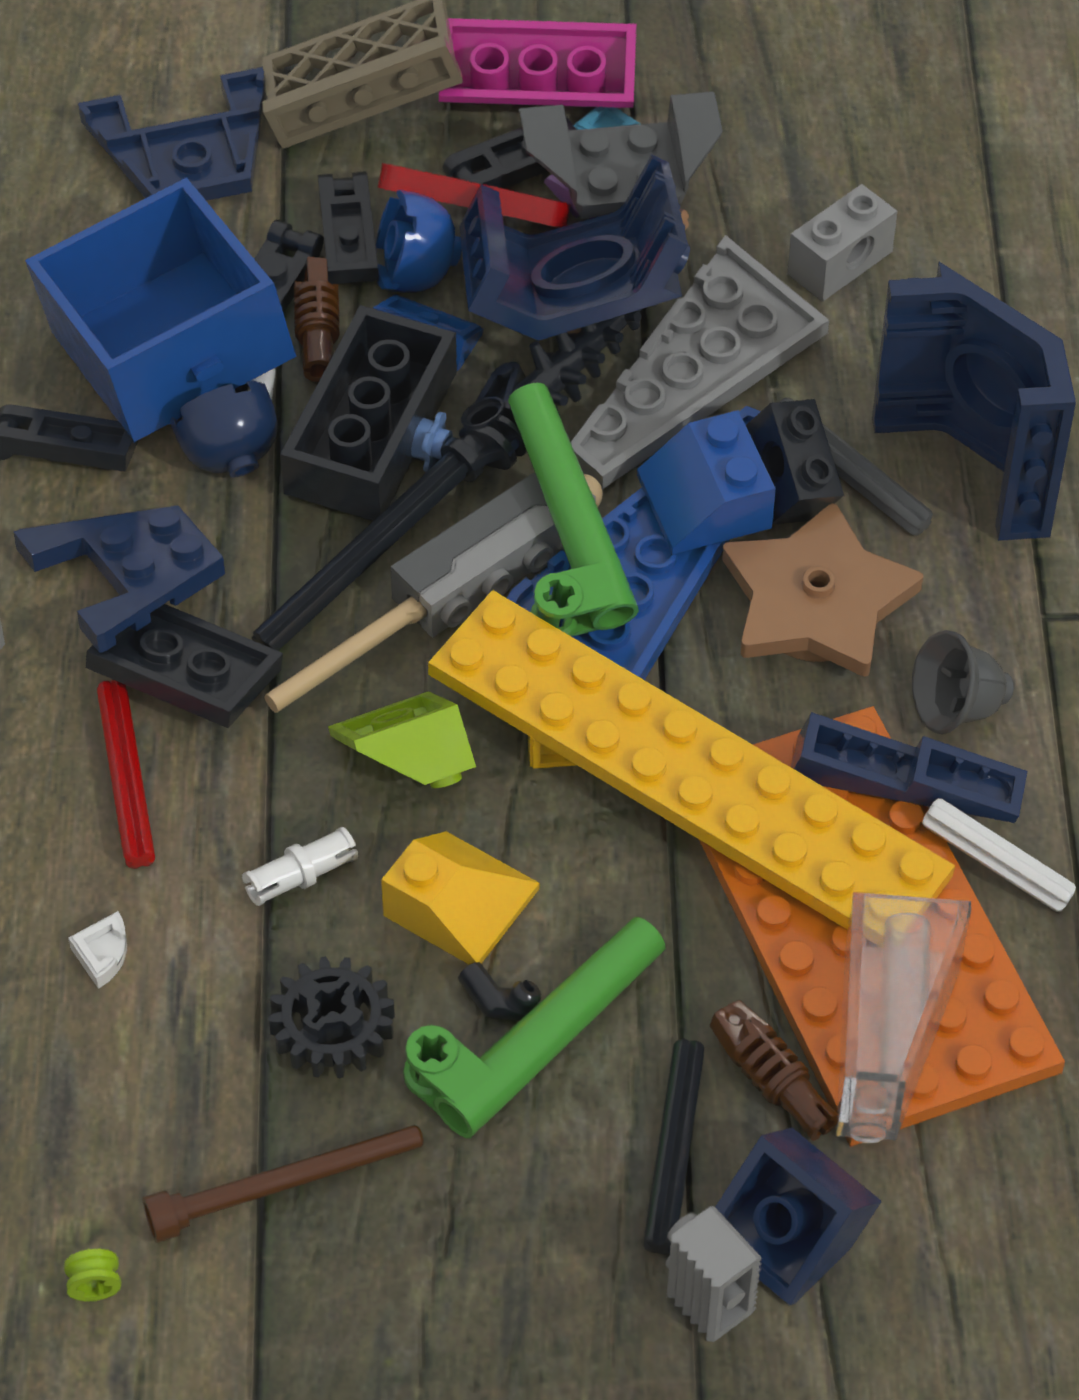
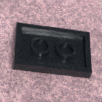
M163 604L150 613L151 622L138 631L131 629V626L115 635L116 645L107 651L99 653L92 645L86 651L85 668L229 728L281 671L283 653L167 604Z

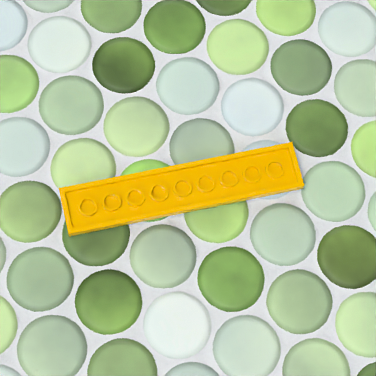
M494 590L486 596L428 662L429 676L526 735H531L536 741L891 957L953 877L955 865Z

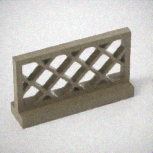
M415 0L262 57L267 100L262 101L263 113L282 149L463 83L462 73L455 59L444 0ZM433 13L423 25L414 23L418 18ZM386 31L377 42L369 40L374 34ZM402 35L411 36L403 47L393 46ZM342 47L333 58L324 57L329 51ZM358 51L366 53L357 64L349 63ZM297 64L288 75L277 73V70ZM313 68L321 69L312 81L304 79Z

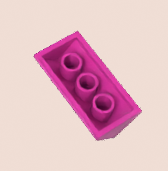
M448 18L455 59L461 70L463 83L439 91V102L634 108L636 24Z

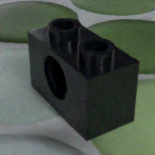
M815 399L770 403L746 424L776 488L772 525L810 521L829 504H835L844 496Z

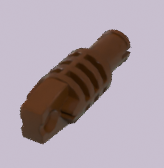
M307 257L304 282H294L295 337L303 346L304 376L310 381L319 382L333 357V344L340 335L338 284L328 282L327 258Z
M741 1000L734 1001L714 1013L710 1028L731 1060L739 1068L742 1067L743 1074L749 1080L752 1079V1084L759 1092L763 1091L764 1098L770 1104L774 1103L775 1106L782 1105L800 1124L812 1141L819 1139L821 1133L823 1136L826 1135L837 1125L840 1115L812 1087V1084L809 1082V1069L802 1061H797V1055L791 1049H787L788 1045L781 1037H777V1033L770 1025Z

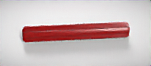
M102 681L97 687V695L123 857L129 868L137 869L141 866L152 865L155 860V853L128 690L125 684L118 681Z

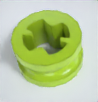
M87 1249L70 1255L64 1263V1272L70 1278L66 1284L69 1297L87 1302L103 1300L115 1295L121 1289V1278L116 1273L119 1267V1259L116 1253L106 1249Z

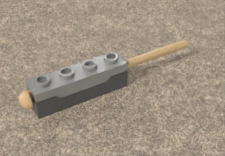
M535 472L391 566L392 599L398 605L265 694L264 698L270 709L278 713L406 625L413 623L421 624V627L433 638L448 627L460 625L492 590L503 596L512 584L530 572L535 573L546 567L547 561L564 549ZM584 474L598 507L603 496L601 485L593 476Z

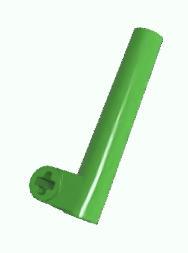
M543 383L524 385L510 395L508 402L571 567L570 570L543 576L537 582L534 591L535 603L531 608V613L571 637L596 630H608L622 626L631 621L637 615L639 609L548 387ZM553 587L552 594L549 595L550 588ZM560 619H563L562 626L559 627Z
M640 917L632 918L479 1058L445 1028L434 1025L420 1027L407 1040L405 1050L407 1061L405 1062L403 1072L405 1085L412 1093L439 1114L442 1120L454 1132L464 1138H471L664 952L666 948L661 934L645 919Z

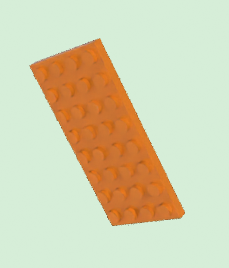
M874 706L833 719L891 739ZM801 729L753 745L791 767ZM825 787L955 865L951 880L892 957L699 840L828 1103L840 1115L838 1124L850 1147L1063 1073L1065 1060L947 841L923 826L922 821L929 809L928 806Z

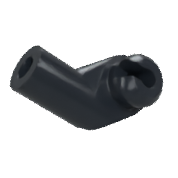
M480 962L470 964L458 976V981L481 1012L490 1018L520 1021L541 1001V991L535 983L524 980L523 983L521 981L515 982L512 988L499 987Z

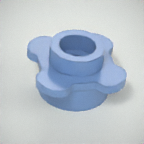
M438 412L435 421L423 418L416 429L411 455L415 459L425 461L423 466L424 472L432 468L436 464L437 459L440 460L442 458L441 447L453 438V432L445 428L447 415L444 412Z

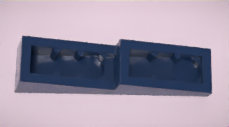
M813 712L810 713L798 735L791 768L821 786L928 807L939 798L947 801L965 814L1015 823L1019 817L1028 772L925 736L914 747Z

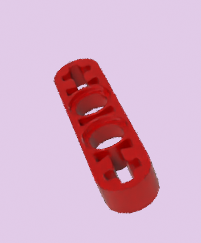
M382 163L377 187L393 192L397 190L415 192L431 197L435 201L469 208L481 184ZM482 184L499 192L501 211L504 216L555 227L567 226L571 208L570 203Z

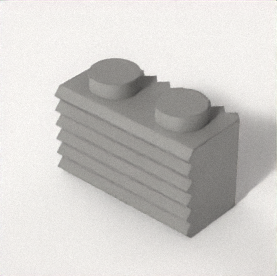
M711 1206L699 1215L695 1213L685 1215L670 1229L667 1236L671 1241L670 1256L665 1265L669 1269L667 1298H675V1306L683 1307L682 1315L691 1316L690 1324H699L698 1332L706 1333V1341L715 1342L750 1316L756 1309L755 1304L757 1302L755 1300L758 1293L756 1289L759 1287L757 1285L759 1282L758 1277L760 1276L758 1272L761 1270L759 1266L761 1265L760 1260L762 1257L714 1206Z

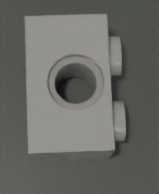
M863 184L859 185L791 233L787 274L823 302L893 252L897 210Z

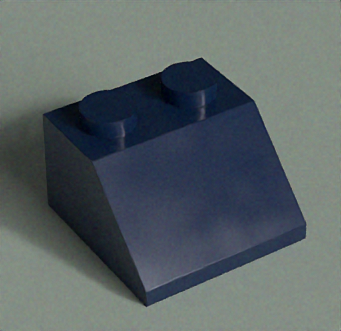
M788 1128L760 1136L715 1208L762 1257L758 1279L788 1305H793L852 1248L882 1201L796 1130Z

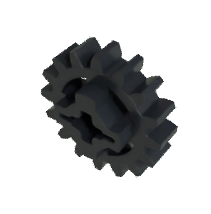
M325 956L320 957L319 969L311 971L304 963L299 964V979L297 981L285 976L281 978V994L271 995L270 998L272 1014L268 1016L270 1035L275 1036L276 1051L279 1055L290 1052L291 1066L297 1070L306 1062L312 1063L313 1077L319 1078L325 1067H333L336 1077L343 1078L345 1065L352 1063L355 1068L362 1072L366 1070L365 1055L367 1053L378 1058L384 1055L383 1040L393 1039L394 1035L392 1020L395 1018L394 1000L388 998L385 980L373 982L372 967L366 965L357 973L351 971V958L345 957L341 961L339 968H333ZM363 1003L371 1014L368 1022L364 1020L363 1011L360 1008ZM296 1012L301 1015V1022L303 1023L301 1031L297 1029L293 1021Z

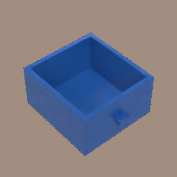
M187 177L25 260L53 335L115 418L131 436L133 442L170 424L172 417L176 420L181 418L182 415L179 409L198 396L233 384L234 389L246 384L247 381H251L297 357L274 282Z

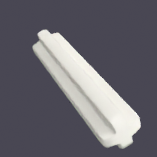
M938 798L926 812L922 821L925 828L1054 911L1061 912L1072 898L1076 889L1073 882L947 801Z

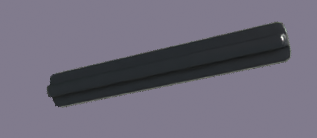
M679 1039L673 1045L644 1233V1248L651 1253L670 1254L671 1241L667 1236L674 1224L680 1220L705 1049L704 1045L697 1040Z

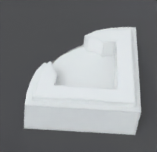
M118 911L68 937L71 950L98 989L107 984L123 965L127 953V937L124 922Z

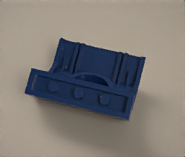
M651 155L626 202L617 211L534 235L524 234L503 225L499 192L481 184L459 225L468 311L539 341L682 297L678 274L682 271L688 260L690 246L687 242L685 224H683L680 204L678 203L675 190L676 184L673 182L669 162Z
M938 262L937 277L888 280L872 412L874 434L937 430L949 434L1004 472L995 522L998 541L1050 538L1076 405L1063 340L941 262Z

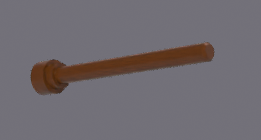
M412 1125L182 1197L180 1192L169 1195L167 1190L142 1197L146 1219L154 1241L159 1243L180 1236V1229L190 1226L189 1220L421 1148L424 1144V1139L420 1128L417 1125Z

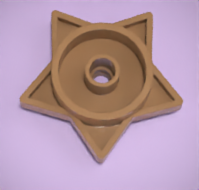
M834 503L825 507L789 538L727 542L723 545L722 560L751 602L741 641V656L743 658L784 653L805 661H831L858 675L869 676L877 623L922 590L923 573L864 550L841 510Z

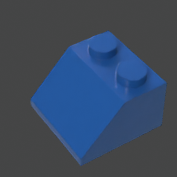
M739 410L688 423L637 469L639 482L672 555L772 528L776 488Z

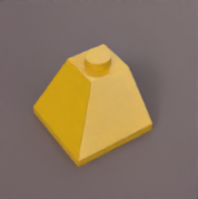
M447 831L414 839L381 879L384 917L469 965L476 962L483 963L540 889L539 882Z

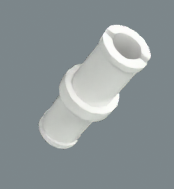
M340 827L335 832L303 847L299 844H294L284 850V856L252 871L244 872L242 874L243 882L245 884L251 882V885L246 886L245 889L256 906L263 905L266 901L297 886L306 889L316 883V877L343 864L357 860L358 851L356 849L349 851L348 849L356 846L348 830Z

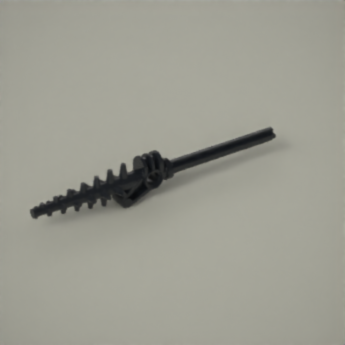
M643 309L581 327L579 333L565 332L555 335L559 348L556 352H545L537 341L531 343L529 348L536 369L527 377H525L517 362H506L497 367L492 372L475 403L463 412L461 422L464 427L459 431L460 438H451L445 443L440 451L442 458L254 630V635L251 637L252 640L279 651L462 480L466 482L475 481L483 473L485 465L502 470L510 469L517 462V457L524 456L527 453L508 402L510 395L524 385L543 383L548 387L560 416L558 406H565L568 403V397L560 392L564 389L573 402L580 401L582 396L578 385H583L587 381L586 375L580 372L586 368L592 378L599 377L601 375L599 364L605 361V355L601 351L607 347L612 354L619 353L621 351L619 343L623 340L621 331L627 325L631 330H637L640 327L639 321L642 317L640 312Z

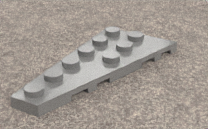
M725 235L717 245L716 254L708 265L703 264L694 276V284L683 298L676 300L641 347L639 358L630 370L625 369L617 379L616 388L607 401L597 406L571 441L583 473L593 476L600 483L601 488L604 489L656 453L688 423L705 419L828 334L829 319Z

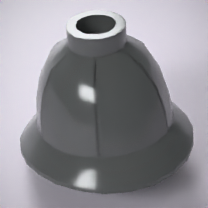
M944 630L930 636L922 645L915 659L912 672V692L915 707L922 722L934 733L947 734L961 723L983 720L997 712L1000 706L1009 702L1013 695L1014 684L1012 677L1003 671L1000 664L989 653L970 646L966 639L957 632Z

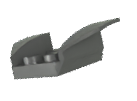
M714 91L670 95L667 122L568 131L563 105L519 108L526 152L569 189L570 198L581 219L599 217L620 209L626 202L651 155L669 162L673 182L676 184L675 190L678 203L681 206L689 187V180L723 133Z

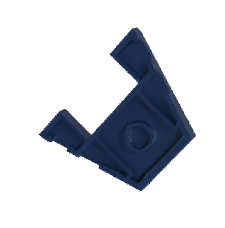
M263 67L220 75L221 89L228 108L227 112L132 130L122 97L117 95L78 103L80 119L144 198L186 177L206 201L252 192L263 107L262 101L265 91Z
M178 505L13 531L16 549L34 572L82 555H87L120 596L77 611L81 631L99 653L107 651L116 645L115 635L131 626V629L138 631L151 622L150 613L170 601V604L177 606L225 575L223 556Z

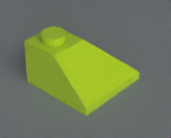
M429 691L328 726L332 738L424 785L430 784L431 788H442L457 783L462 779L461 772L476 767L458 705Z

